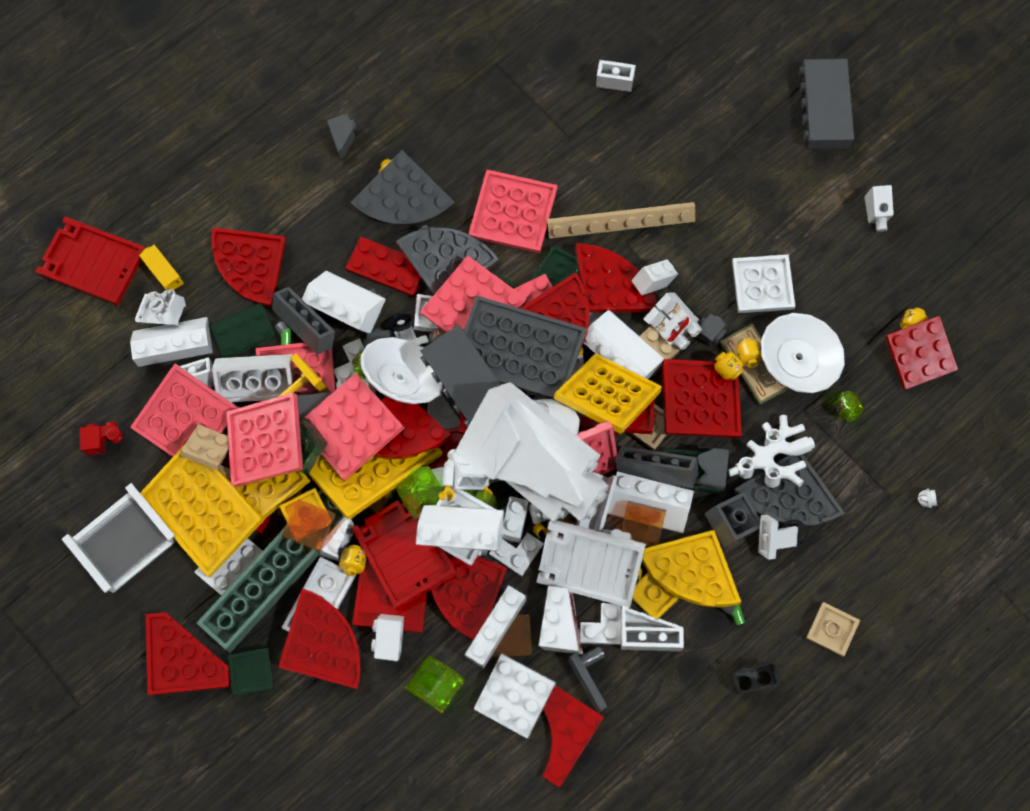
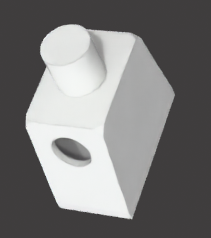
M873 186L865 195L869 223H876L877 232L887 231V222L893 217L892 186Z

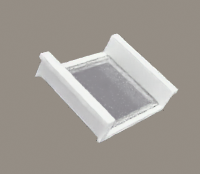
M132 483L125 487L128 491L125 496L74 537L67 534L62 538L63 542L105 593L108 591L116 592L176 542L173 539L175 537L173 532Z

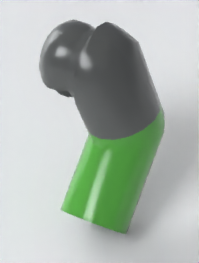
M284 321L277 322L275 328L281 336V345L291 344V328Z
M739 605L720 607L722 611L733 616L735 625L745 622Z

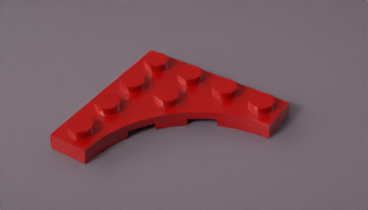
M555 685L543 708L551 729L552 750L549 763L542 777L560 788L604 717Z

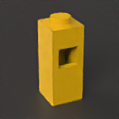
M155 245L145 248L139 255L165 290H175L184 284L180 276Z

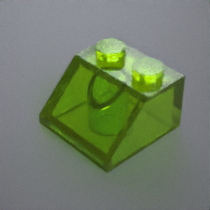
M428 655L405 689L430 707L443 713L465 679L447 665Z

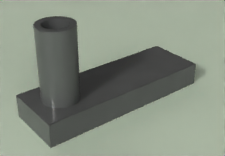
M600 647L580 657L578 653H575L568 659L571 668L597 713L604 711L608 706L586 667L605 657Z

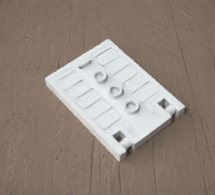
M550 519L548 530H551V532H548L546 535L539 570L542 572H539L536 583L568 588L576 594L630 608L646 544Z

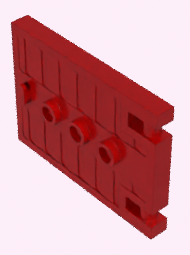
M64 217L62 222L65 227L63 230L60 228L57 230L42 258L45 264L43 267L38 266L35 272L39 276L118 306L142 261L139 255L145 247Z
M412 493L405 496L407 500L403 503H400L398 500L364 520L366 525L361 528L358 525L352 527L354 534L396 610H399L458 574L445 550L440 547L416 544L417 527L422 510ZM412 507L413 510L408 513L405 512L406 509ZM370 531V532H371V535H369L368 537H365L364 534H366V533H368V532Z
M371 532L366 533L365 537L371 535ZM366 558L364 571L359 574L352 625L373 628L374 620H377L380 614L404 616L403 632L423 634L428 592L396 610L369 559Z

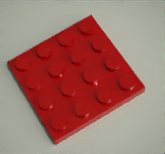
M663 359L665 435L740 438L742 433L739 377L734 380L723 379L715 370L716 362Z

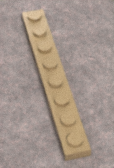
M691 202L547 219L548 235L550 239L695 222V204Z

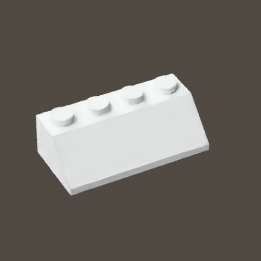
M325 271L310 282L302 297L306 304L367 333H371L386 300L328 271Z
M607 310L588 327L584 341L585 345L594 353L646 379H649L663 362L664 358L610 310Z
M208 318L178 322L179 326L162 325L133 331L130 341L132 360L140 367L213 353Z
M292 354L216 358L212 367L215 391L230 402L261 401L276 398L294 383L293 361L290 359Z
M617 472V481L608 515L679 533L684 532L694 491Z
M424 505L418 522L416 544L421 546L501 551L504 511Z

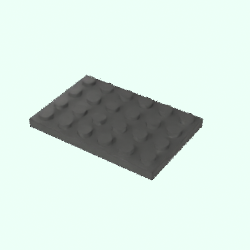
M476 295L464 332L499 383L506 384L511 382L518 389L554 399L555 392L572 377L587 328Z

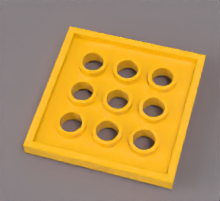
M595 353L555 392L554 399L599 423L610 422L613 430L622 434L659 395L662 386Z

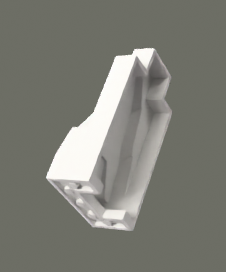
M511 382L488 390L455 452L490 479L506 481L552 521L565 518L569 512L580 522L587 518L591 519L597 512V505L606 498L607 494L605 492L609 488L608 484L593 473L598 465L597 460L600 455Z

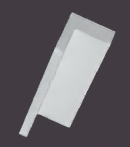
M593 472L609 485L605 492L607 496L597 505V512L591 519L587 518L581 522L577 520L576 526L602 532L617 476L613 475L607 478Z

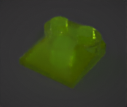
M429 466L417 469L415 474L406 478L395 487L413 520L421 516L424 505L436 506L439 501V494L444 491Z

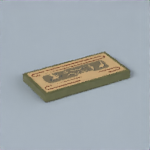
M753 324L721 340L719 344L725 353L733 352L737 356L736 348L740 341L751 338L758 341L761 346L762 338ZM763 359L754 368L742 367L743 372L740 374V377L759 406L790 389L780 384L768 372Z

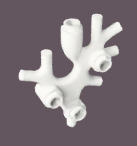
M781 415L779 416V430L772 429L768 422L762 425L766 433L765 446H759L750 440L747 443V447L755 452V455L752 458L743 457L739 463L735 464V467L727 469L729 477L738 474L742 478L748 479L753 476L754 469L765 470V484L771 488L777 487L782 478L788 479L800 487L804 481L795 472L806 468L805 461L802 460L783 467L777 465L773 458L779 453L797 456L810 452L815 448L814 441L811 437L807 438L806 436L790 443L786 442L785 438L803 432L805 428L803 424L789 427L787 416Z

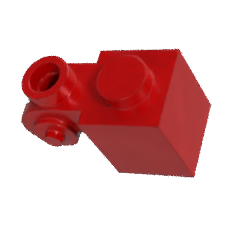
M107 422L105 426L101 427L97 424H89L86 427L80 428V450L85 455L105 453V441L107 439L114 444L119 443L123 439V434L118 429L116 422Z

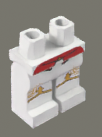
M674 292L666 293L656 304L657 307H654L644 320L651 324L669 345L675 344L681 350L686 349L690 341L685 335L689 333L692 337H696L702 331L697 323L699 319L694 316Z

